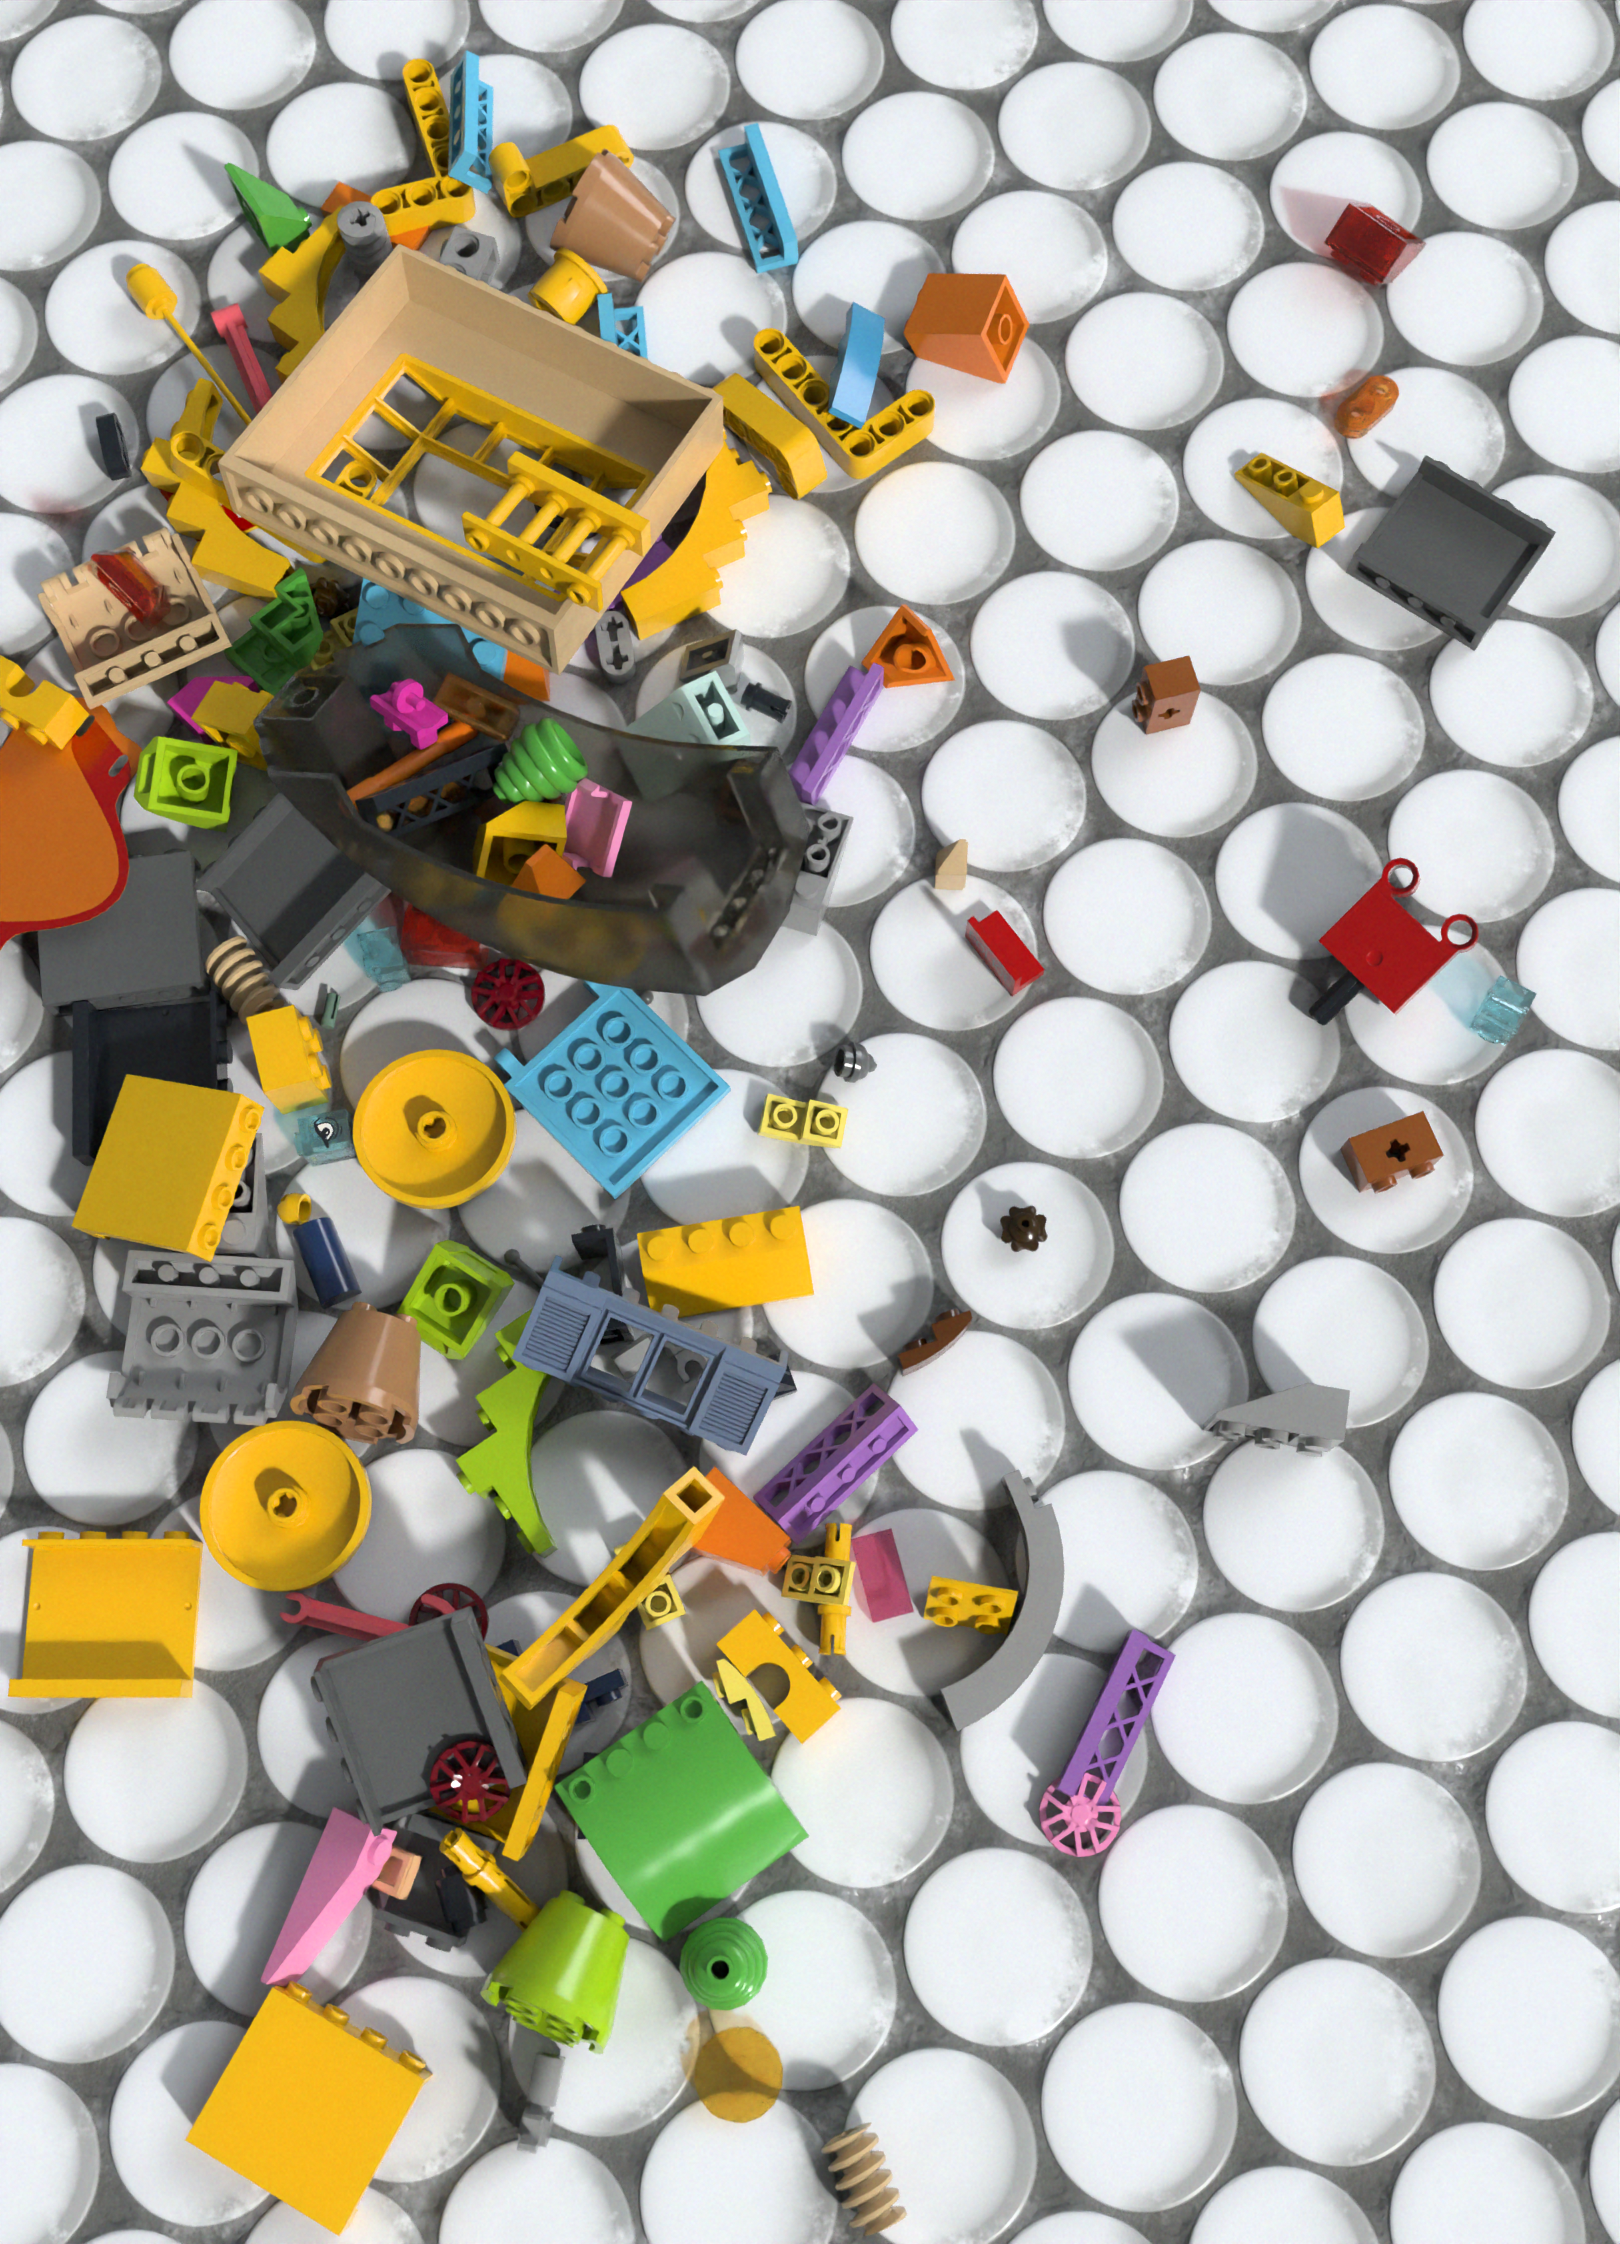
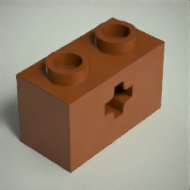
M1190 655L1144 666L1141 680L1136 684V699L1132 700V711L1135 721L1137 723L1142 722L1146 735L1190 724L1201 691Z
M1424 1111L1348 1138L1340 1148L1360 1193L1371 1188L1375 1194L1386 1191L1398 1184L1396 1179L1409 1174L1412 1180L1426 1176L1435 1171L1433 1165L1444 1156ZM1388 1151L1391 1155L1398 1153L1400 1159L1398 1160L1396 1157L1388 1158L1386 1153Z

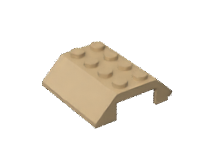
M167 527L142 537L148 549L144 553H141L135 540L107 552L113 564L110 568H106L101 556L73 567L72 570L78 580L74 584L71 583L65 571L40 582L44 592L37 594L46 615L55 626L76 671V674H74L75 680L90 710L232 646L199 573L191 564L192 559L178 533L171 535Z

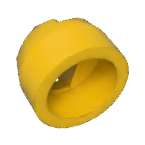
M301 1193L286 1194L277 1205L279 1218L284 1223L295 1226L308 1222L312 1208L309 1195Z

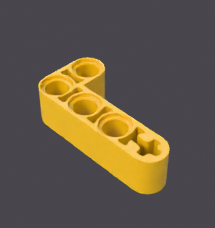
M605 125L524 160L516 144L512 142L501 143L491 151L489 165L494 186L508 212L515 218H521L573 196L572 193L595 155L598 152L601 153L604 148L616 155L628 169L634 162V156L619 129L615 125Z
M736 372L711 388L717 394L723 396V424L774 464L783 489L795 501L800 500L827 479V472L819 444L810 429Z

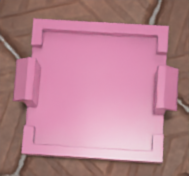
M587 778L579 780L576 790L567 795L565 802L567 840L562 858L575 870H577V867H590L593 869V872L602 877H611L632 801Z

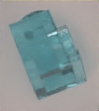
M396 926L357 934L358 942L365 952L363 963L368 978H375L379 991H395L401 988L402 984L412 982L403 938Z

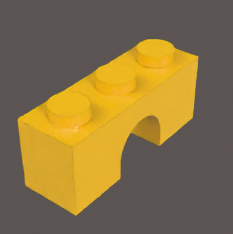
M0 655V720L15 731L19 727L24 728L25 734L42 746L48 742L62 750L90 714L72 694L45 679L34 692L29 694L36 684L18 664Z
M754 1609L716 1645L745 1678L750 1676L757 1668L767 1664L777 1665L787 1672L790 1680L789 1693L786 1699L773 1711L800 1743L804 1744L841 1710L840 1706L836 1703L841 1695L825 1676L818 1682L807 1670L813 1662L797 1644L790 1649L779 1637L784 1629L768 1611L761 1616Z

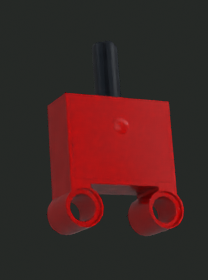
M1397 858L1388 862L1382 871L1381 878L1318 940L1348 969L1309 1008L1308 1012L1319 1024L1327 1025L1365 987L1396 1015L1459 953L1468 952L1477 944L1479 938L1478 926L1474 919L1468 915L1456 914L1446 919L1441 928L1442 940L1439 942L1394 899V897H1409L1419 887V871L1412 861L1405 858ZM1398 868H1407L1413 874L1411 883L1401 889L1390 884L1392 872ZM1458 923L1468 925L1472 930L1470 940L1460 945L1451 942L1448 938V931L1453 925Z

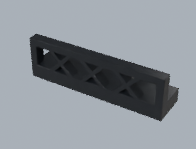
M501 743L484 747L355 800L372 846L381 845L494 796L496 793L493 787L483 790L472 783L476 772L485 768L488 770L493 785L496 783L494 772L499 766L498 763L502 761L504 754L508 752L506 744ZM451 782L461 786L458 799L453 804L440 798L444 785ZM469 791L474 793V795L468 797ZM417 796L429 800L425 814L420 818L407 812L411 799ZM437 805L443 807V808H441V809L435 811ZM384 810L395 813L396 816L391 830L381 834L374 813ZM404 818L411 821L402 825Z

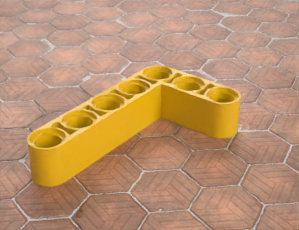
M420 58L408 61L404 65L402 72L407 101L433 177L382 189L372 196L370 203L377 206L382 212L389 236L428 225L432 231L465 223L471 220L476 213L473 187L448 176L450 115L432 64Z
M765 328L755 335L753 340L755 369L795 416L810 429L817 441L850 477L855 479L870 477L932 432L934 427L935 400L929 392L921 389L908 392L867 420L860 429L828 413L830 386L782 332L774 328ZM817 402V403H820V404L812 405V404H810V403ZM914 413H920V414H923V415L916 416V415H913V414H914ZM833 428H842L841 430H832ZM885 433H892V434H894V435H893V436H886V435H883V434H885ZM863 453V454H866V455H864V456H856V455H854V454Z
M182 431L177 433L172 438L170 445V464L173 472L232 510L224 482L212 476L215 473H221L218 461L226 452L194 432ZM187 451L194 453L197 457L185 459L179 454ZM358 460L351 461L345 466L334 484L369 500L375 492L377 473L369 471ZM359 479L364 481L367 486L357 487L351 481ZM249 521L314 563L329 561Z

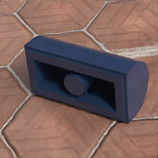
M323 1217L311 1220L300 1225L292 1232L323 1309L362 1293L331 1218Z

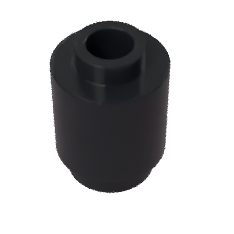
M456 1864L441 1869L442 1879L434 1881L445 1921L446 1923L451 1922L453 1932L456 1933L488 1921L485 1909H488L489 1906L485 1893L476 1885H469L463 1879V1872Z

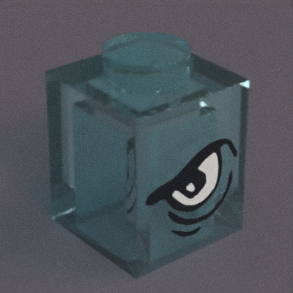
M346 1109L298 1118L300 1132L294 1133V1142L298 1155L303 1156L312 1167L358 1158L353 1142L354 1119Z

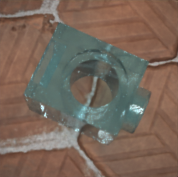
M1500 975L1488 989L1469 1028L1477 1031L1478 1035L1487 1042L1506 1045L1516 1035L1537 993Z

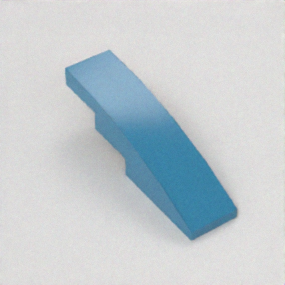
M853 302L846 313L845 333L838 343L837 364L830 374L828 413L861 429L866 420L879 368L885 318Z

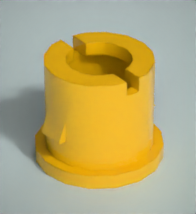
M559 248L554 254L555 262L536 282L527 296L533 307L547 311L554 317L575 326L595 302H598L597 294H608V291L602 279L587 262L567 248Z

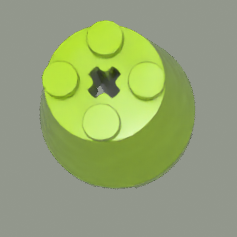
M561 1890L558 1898L549 1899L490 1972L480 1994L490 2005L497 2006L499 2000L506 2004L505 2010L514 2016L512 2020L544 2037L573 2048L574 2044L579 2045L580 2041L590 2043L589 2051L594 2054H602L612 2034L630 1939L629 1934L623 1929L626 1920L618 1913L609 1909L602 1908L600 1913L585 1907V1900L573 1892Z

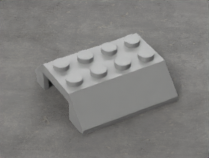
M128 1250L122 1291L132 1296L122 1370L121 1375L110 1373L106 1398L110 1400L111 1407H113V1415L115 1417L144 1418L147 1411L151 1410L150 1415L152 1419L185 1421L189 1412H192V1420L194 1422L227 1424L230 1416L234 1415L235 1424L265 1426L268 1417L277 1418L288 1393L298 1318L294 1261L214 1255L212 1262H207L187 1253Z

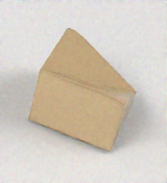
M959 839L937 853L934 889L963 890L965 888L968 842H966V839Z

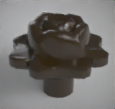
M319 577L316 583L309 584L319 617L328 616L333 620L340 614H345L349 611L347 602L350 596L342 590L337 580L328 582L325 577Z
M1013 1206L1009 1209V1216H1003L1000 1219L1003 1229L1001 1240L1005 1244L1011 1243L1010 1247L1014 1252L1024 1249L1034 1252L1039 1247L1038 1242L1042 1243L1047 1240L1048 1235L1045 1231L1046 1217L1041 1214L1036 1215L1037 1210L1034 1206L1026 1208Z

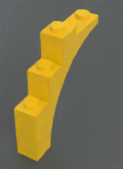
M342 205L331 215L325 217L320 227L308 239L302 241L293 254L284 247H281L264 262L262 268L258 271L267 294L281 303L272 310L271 315L267 318L275 341L290 351L282 356L279 364L275 367L281 384L285 382L325 333L324 311L331 278L346 252L337 224V216L343 208Z
M199 377L195 388L186 397L185 409L179 421H176L172 426L170 441L155 437L151 448L147 449L142 457L140 469L153 487L175 494L170 497L167 503V513L165 516L176 532L201 540L193 548L191 561L203 580L270 603L277 598L274 587L295 572L289 560L262 547L243 533L226 515L221 504L216 499L177 476L171 468L170 445L172 438L177 433L191 431L210 443L213 442L214 427L223 404V399L212 381ZM187 451L179 454L185 459L197 457L194 453Z
M724 427L723 447L706 471V488L700 510L686 538L670 558L649 576L620 592L624 611L639 640L721 605L719 589L723 588V582L717 569L745 557L744 541L748 540V536L742 521L769 509L768 494L772 492V487L764 471L758 472L752 460L742 464L734 447L729 449L725 442L727 436Z
M693 1466L662 1494L640 1528L595 1581L525 1652L501 1673L499 1679L528 1710L532 1709L586 1658L589 1659L620 1630L628 1614L660 1585L670 1566L701 1539L725 1497Z

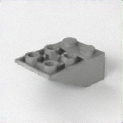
M779 796L743 888L742 914L817 936L829 904L854 817Z
M256 1133L247 1164L243 1169L234 1195V1202L227 1215L221 1239L214 1255L267 1258L269 1221L263 1138L261 1133ZM172 1250V1253H184Z
M1311 1383L1302 1384L1218 1411L1203 1424L1202 1430L1213 1432V1438L1221 1441L1238 1442V1437L1255 1439L1254 1445L1257 1447L1280 1449V1444L1297 1447L1296 1453L1321 1457L1322 1451L1328 1452L1344 1442L1350 1390Z

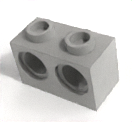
M455 226L449 240L445 239L442 244L439 263L452 266L458 272L490 285L500 263L496 239Z

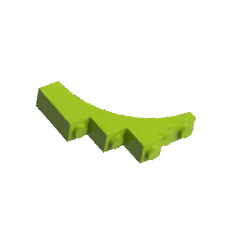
M531 1308L494 1334L501 1344L495 1348V1351L505 1366L510 1369L515 1365L517 1368L475 1396L481 1405V1408L475 1411L489 1432L494 1428L497 1429V1432L455 1461L462 1470L456 1476L467 1493L471 1495L476 1491L480 1497L486 1499L497 1491L499 1495L493 1501L506 1520L513 1516L522 1529L516 1533V1536L529 1555L536 1551L539 1556L545 1559L555 1552L558 1547L543 1521L535 1495L531 1450L536 1416L544 1391L553 1376L542 1371L529 1369L521 1362L511 1359L533 1308Z

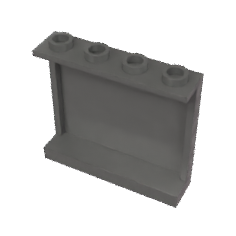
M1426 455L1418 472L1365 544L1361 543L1356 550L1346 573L1475 651L1544 554L1556 532L1547 527L1543 521L1532 518L1518 510L1511 502L1496 497L1483 489L1477 482L1464 478L1451 470L1445 463L1436 461Z
M295 774L280 786L279 793L268 805L260 808L255 813L253 821L249 826L230 840L226 851L216 861L206 866L203 870V876L194 884V887L197 890L212 893L274 970L268 975V978L276 988L298 990L401 880L317 780Z
M169 849L161 855L154 856L129 855L127 885L120 899L107 911L81 923L54 929L38 930L42 1006L55 1018L73 1015V1002L89 1001L98 1011L210 995V979L203 971L197 889L194 887L196 883L195 871H200L201 865L190 850Z
M471 1606L319 1659L313 1672L314 1676L310 1678L311 1688L315 1699L318 1702L324 1701L329 1715L326 1717L329 1737L333 1743L339 1742L344 1755L341 1758L344 1777L348 1784L354 1782L359 1798L356 1799L358 1815L363 1824L369 1823L374 1837L381 1835L385 1823L437 1805L430 1792L432 1766L439 1754L455 1742L465 1739H481L494 1744L500 1761L491 1773H497V1776H505L510 1789L527 1783L529 1765ZM466 1748L461 1751L471 1761L478 1748ZM485 1750L479 1762L486 1766L494 1754ZM454 1754L446 1759L455 1769L461 1765ZM441 1768L438 1771L437 1782L450 1778ZM452 1787L439 1791L443 1800L456 1793V1791Z

